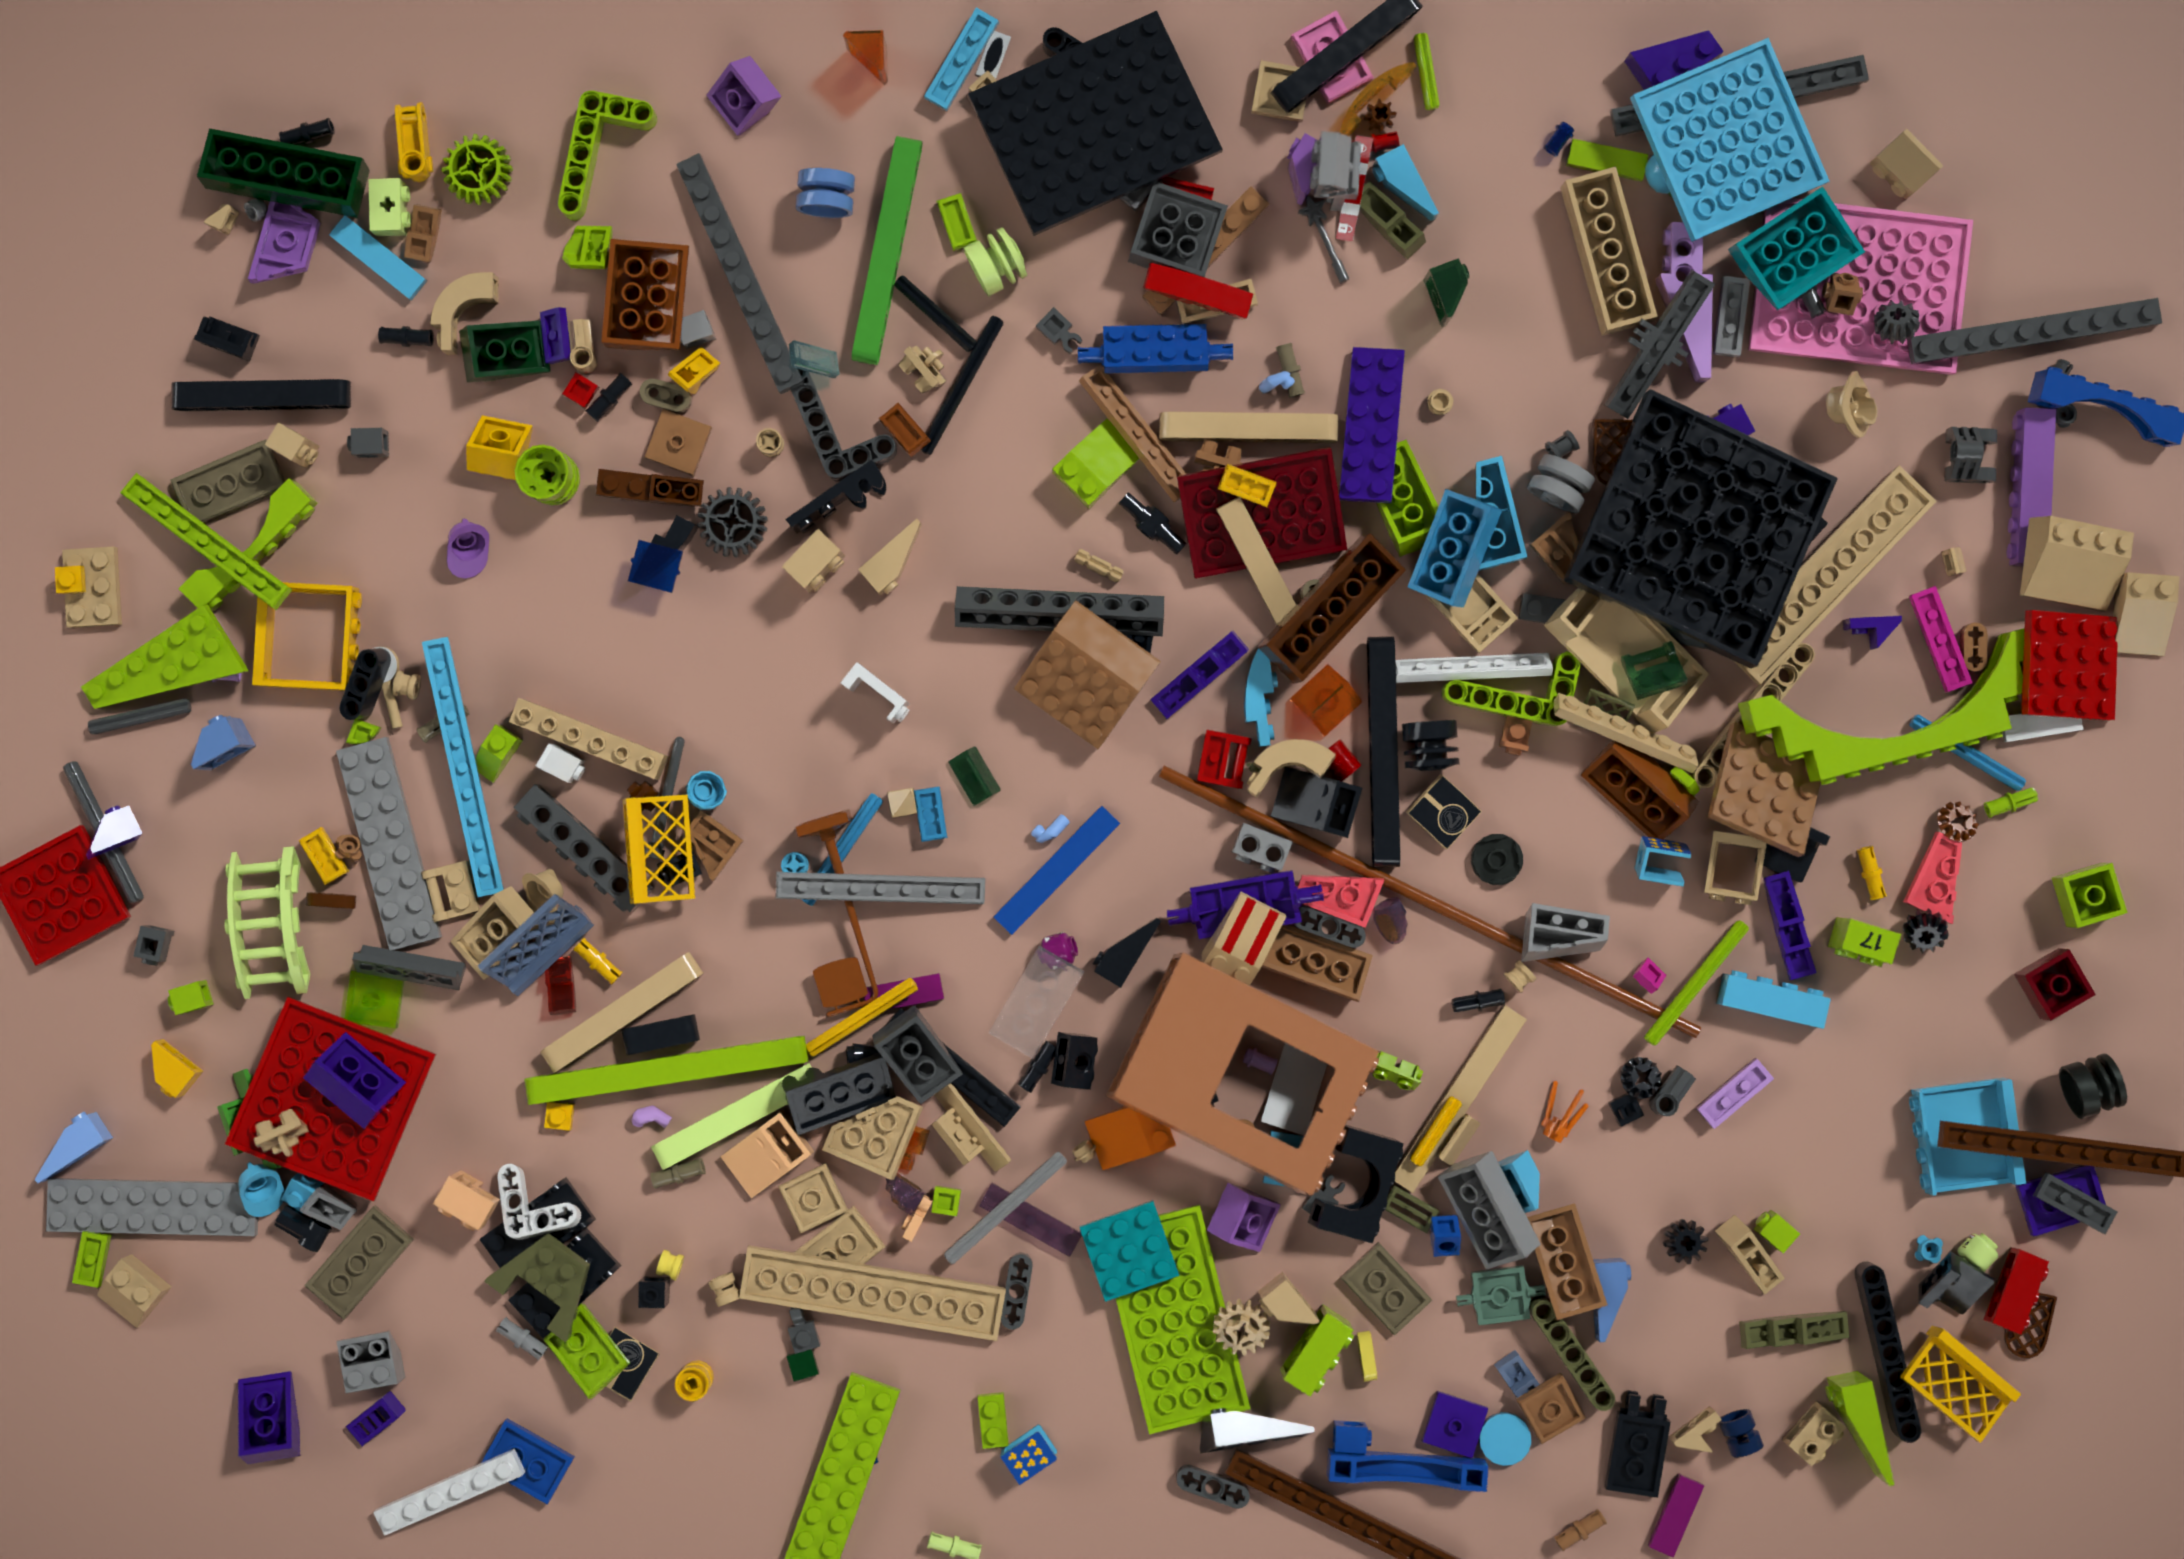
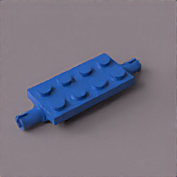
M1206 324L1103 326V344H1101V347H1078V364L1101 363V365H1104V374L1208 371L1210 360H1233V343L1210 344V342H1207Z

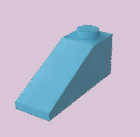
M1404 144L1375 159L1372 171L1378 182L1382 181L1386 189L1428 220L1433 221L1437 218L1439 212Z

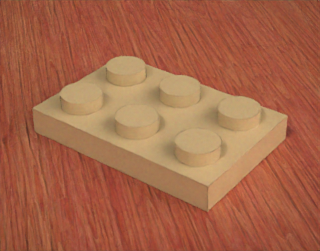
M112 546L62 550L63 567L84 566L86 585L85 593L65 594L66 627L122 625L118 548Z

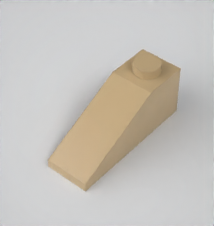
M918 519L914 520L858 569L880 595L884 592L888 595L898 586L896 581L902 575L922 526Z
M1736 1215L1732 1216L1715 1230L1726 1248L1764 1294L1768 1293L1785 1279L1753 1232Z

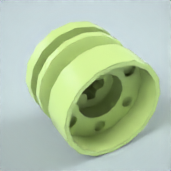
M1003 227L996 230L1000 242L997 243L991 233L987 235L989 248L986 249L979 240L963 248L971 268L988 297L1003 290L1002 276L1005 275L1012 284L1016 283L1013 270H1016L1021 279L1027 277L1023 256L1013 238L1006 233Z

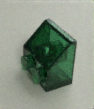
M1459 258L1429 269L1423 279L1441 328L1445 327L1453 317L1468 284L1467 279L1470 278L1466 265H1461Z

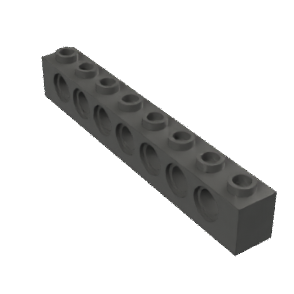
M957 586L955 627L1053 631L1072 604L1078 601L1124 635L1163 637L1164 596Z

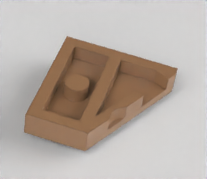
M1568 511L1530 544L1533 550L1563 584L1566 583L1563 579L1579 544L1577 534L1574 532L1571 513Z
M700 810L690 824L691 842L696 848V852L700 860H702L708 876L711 880L715 881L744 840L703 810Z

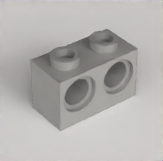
M1242 823L1232 852L1237 854L1235 859L1250 864L1251 860L1261 863L1260 869L1274 873L1275 870L1282 871L1292 841ZM1246 837H1251L1256 842V848L1252 852H1246L1242 848V841ZM1272 846L1277 847L1280 851V857L1275 862L1269 861L1266 857L1267 849Z

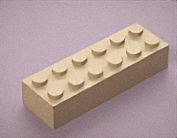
M1612 167L1565 180L1560 188L1601 336L1641 326L1639 323L1641 319L1651 323L1658 316L1617 168Z

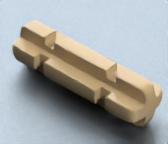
M1082 549L1077 552L1074 559L1076 563L1082 566L1086 565L1088 569L1104 577L1106 575L1109 576V579L1116 583L1120 581L1124 572L1122 569L1116 566L1112 567L1110 563L1094 555L1090 556L1088 552Z

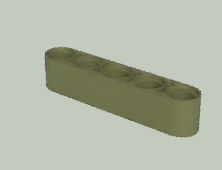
M1543 1296L1533 1298L1529 1304L1530 1315L1588 1400L1600 1411L1611 1409L1615 1403L1613 1391L1563 1319H1556L1552 1304L1547 1298ZM1541 1304H1546L1548 1306L1547 1313L1543 1316H1538L1536 1314L1537 1307ZM1555 1326H1562L1563 1332L1559 1337L1551 1336V1331ZM1577 1348L1575 1358L1567 1359V1350ZM1584 1370H1592V1376L1589 1380H1581V1373ZM1606 1391V1399L1603 1402H1596L1595 1397L1598 1392Z

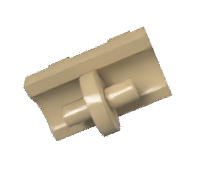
M914 346L913 348L908 347L904 351L906 355L899 363V366L907 375L911 374L915 369L920 371L922 376L914 383L921 393H925L934 387H940L946 382L939 373L944 368V365L939 360L943 356L941 350L933 353L929 347L921 351L918 346Z
M292 1109L284 1111L279 1115L282 1122L280 1127L274 1129L270 1120L256 1124L258 1136L254 1138L256 1146H260L264 1152L272 1149L274 1155L282 1151L287 1157L293 1155L292 1146L300 1143L297 1137L309 1132L307 1125L299 1119Z

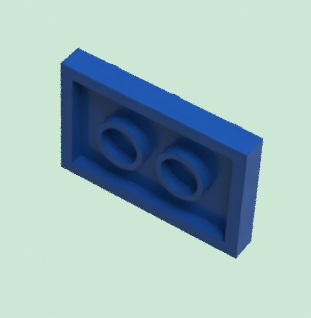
M507 1418L482 1462L515 1449L526 1472L523 1476L513 1479L508 1483L548 1505L575 1456Z

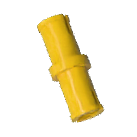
M1866 846L1857 849L1856 851L1863 870L1861 876L1866 880L1870 900L1886 897L1887 893L1881 878L1883 871L1881 867H1878L1874 847Z
M585 937L573 949L590 964L589 968L592 971L595 969L611 985L623 973L606 958L607 955L604 952L600 953Z

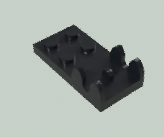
M870 460L786 518V521L796 533L800 531L806 533L816 525L814 522L823 516L826 519L837 511L835 507L846 499H849L856 507L866 508L867 498L863 492H870L872 487L876 493L884 496L887 491L886 482L874 461Z
M880 1053L824 1073L818 1068H808L805 1073L806 1079L798 1081L795 1077L789 1075L782 1081L794 1128L798 1135L877 1107L896 1097L886 1060Z
M567 1177L529 1203L530 1211L561 1203H570L580 1209L581 1219L576 1226L549 1233L562 1244L596 1220ZM566 1209L567 1213L565 1215H555L556 1219L563 1218L569 1221V1216L573 1215V1212ZM522 1213L514 1214L512 1216L517 1218V1215H522ZM546 1214L540 1215L537 1219L539 1228H544L549 1223V1218ZM517 1221V1226L513 1227V1230L519 1233V1229L523 1227V1224ZM502 1222L481 1237L480 1241L499 1268H501L546 1234L517 1240L506 1234L504 1222Z
M587 1228L580 1232L566 1246L590 1264L578 1306L621 1267V1264ZM527 1282L508 1301L538 1334L544 1338L551 1332L547 1327L559 1311L560 1306Z

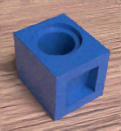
M1458 1215L1431 1217L1430 1239L1433 1257L1460 1255L1461 1232Z
M1334 1420L1332 1445L1334 1451L1366 1454V1448L1371 1446L1372 1432L1368 1430L1366 1423Z

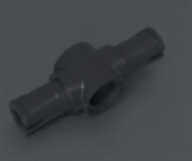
M1129 492L1118 503L1135 518L1134 521L1137 523L1135 526L1150 540H1160L1176 555L1187 544L1170 529L1171 525L1168 524L1170 520L1154 506L1150 508L1147 505L1145 507Z

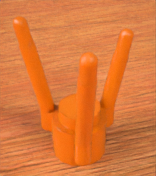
M1554 1081L1545 1117L1541 1123L1545 1127L1542 1134L1561 1143L1564 1137L1567 1138L1570 1130L1589 1105L1585 1103L1571 1121L1567 1123L1584 1093L1581 1089L1573 1099L1563 1118L1560 1119L1554 1116L1551 1120L1558 1082Z

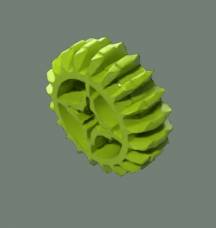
M473 134L472 141L467 136H463V144L454 141V145L457 148L455 150L447 148V152L451 157L443 158V162L449 165L441 168L442 172L447 175L443 180L446 184H450L448 190L451 193L456 192V197L459 200L465 197L466 203L471 204L475 200L477 205H481L484 198L487 203H491V196L493 194L496 198L501 197L498 192L500 188L503 191H507L508 187L504 184V181H512V178L506 174L513 171V167L508 165L511 157L504 155L506 153L504 146L498 147L499 142L496 139L490 141L487 135H484L480 140L477 134ZM485 151L494 155L495 158L480 159L475 152ZM467 156L466 164L459 168L462 160ZM475 162L481 167L479 168L481 171L478 173L480 178L473 172V170L476 171L474 169L476 167ZM496 169L493 179L488 183V176L495 172ZM465 179L467 181L475 180L480 188L466 187L460 181Z

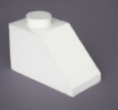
M549 743L537 762L536 767L567 783H573L574 780L578 781L583 775L585 760L559 745Z

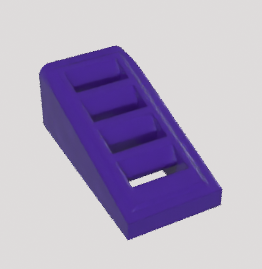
M389 1391L350 1422L346 1428L360 1445L364 1446L397 1420L406 1409L395 1395ZM376 1409L381 1413V1415L386 1419V1421H384L381 1418V1416L377 1413ZM367 1416L371 1418V1420L375 1423L377 1428L371 1423ZM361 1422L370 1434L367 1435L358 1423Z

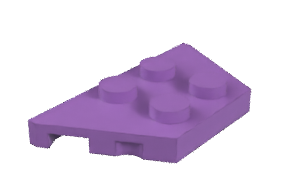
M270 201L249 272V282L255 284L307 272L321 225L320 222L310 213L302 210L301 207Z

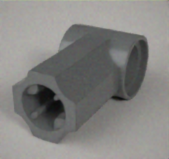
M1676 1065L1659 1091L1651 1096L1649 1100L1651 1110L1662 1116L1674 1115L1679 1108V1103L1696 1078L1685 1069ZM1663 1097H1666L1669 1101V1106L1666 1110L1662 1111L1659 1107V1102Z

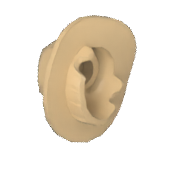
M1858 371L1851 372L1845 385L1832 387L1827 394L1826 408L1829 418L1836 424H1845L1856 438L1864 437L1869 426L1876 422L1878 410L1874 398L1870 397L1868 388L1859 376Z

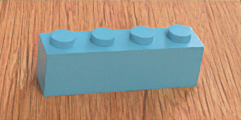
M1732 970L1731 975L1723 973L1716 1004L1824 1029L1831 998L1823 997L1824 991L1808 988L1806 993L1797 991L1798 985L1783 982L1782 987L1772 985L1773 979L1757 976L1755 981L1747 979V973Z

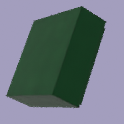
M813 1349L787 1355L793 1381L812 1377L820 1373Z

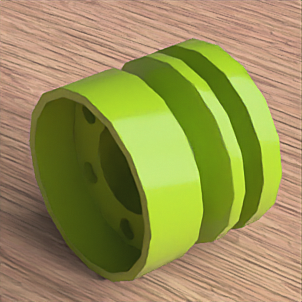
M547 445L532 446L524 451L517 460L515 467L516 482L521 491L529 497L543 504L553 506L567 502L578 491L580 484L579 469L574 460L558 449ZM552 472L555 476L552 477V482H549L547 479L551 477L550 473Z

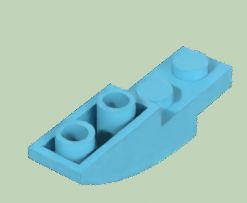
M1259 648L1253 657L1246 680L1244 716L1245 723L1255 722L1258 747L1270 746V740H1274L1273 725H1268L1267 715L1271 714L1269 699H1264V695L1274 693V687H1278L1276 672H1271L1270 662L1272 661Z

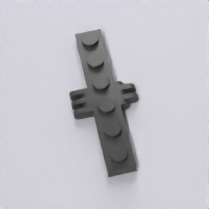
M1691 269L1657 324L1654 326L1644 319L1640 320V325L1647 328L1645 332L1638 328H1635L1633 331L1641 337L1638 341L1634 337H1629L1627 340L1640 348V350L1606 401L1605 405L1608 408L1629 419L1664 364L1670 366L1672 362L1678 366L1682 365L1683 362L1675 358V356L1679 353L1687 357L1689 353L1681 349L1683 343L1679 340L1715 286L1713 282Z

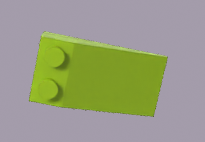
M1407 440L1397 443L1392 503L1376 502L1399 557L1423 548L1439 507Z
M1858 1371L1827 1377L1828 1385L1825 1386L1827 1398L1829 1401H1832L1871 1470L1888 1486L1895 1485L1872 1380Z

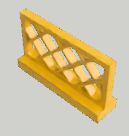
M688 795L623 799L630 904L695 899ZM671 801H682V812L675 819L665 808ZM657 802L666 803L661 807ZM641 803H652L659 809L650 821L642 815ZM661 813H664L673 821L664 833L653 824ZM682 817H683V825L679 822V820H680ZM642 820L647 823V825H646L644 828H643ZM675 825L684 831V838L678 845L667 836ZM649 826L661 835L652 847L644 841L643 833ZM663 839L675 847L666 859L654 850ZM684 843H685V851L681 848V846H682ZM644 846L649 849V851L646 854L644 851ZM677 851L686 857V864L680 871L668 862ZM651 853L663 861L654 873L645 864L646 858ZM665 865L677 873L668 885L656 876ZM686 869L687 877L684 874H682ZM646 872L649 875H651V877L648 880L646 878ZM681 877L688 883V894L678 895L670 887ZM653 879L665 887L659 896L648 897L647 886ZM667 891L673 894L669 896H663Z
M1931 1326L1926 1333L1929 1337L1900 1378L1974 1440L1981 1443L2010 1401L2016 1402L2021 1393L1945 1329ZM1933 1345L1939 1349L1940 1361L1929 1362L1928 1352ZM1956 1363L1959 1367L1960 1377L1948 1378L1947 1364ZM1941 1365L1942 1379L1931 1381L1930 1366ZM1924 1367L1925 1382H1915L1911 1378L1912 1374L1917 1368ZM1975 1379L1978 1382L1979 1393L1968 1394L1966 1380ZM1960 1381L1962 1395L1951 1397L1949 1383ZM1943 1384L1945 1398L1936 1399L1933 1397L1932 1385ZM1994 1395L2000 1402L1994 1410H1987L1986 1396ZM1979 1398L1981 1411L1970 1413L1968 1399ZM1962 1400L1964 1414L1955 1415L1952 1413L1951 1401ZM1982 1416V1427L1976 1433L1971 1426V1417Z

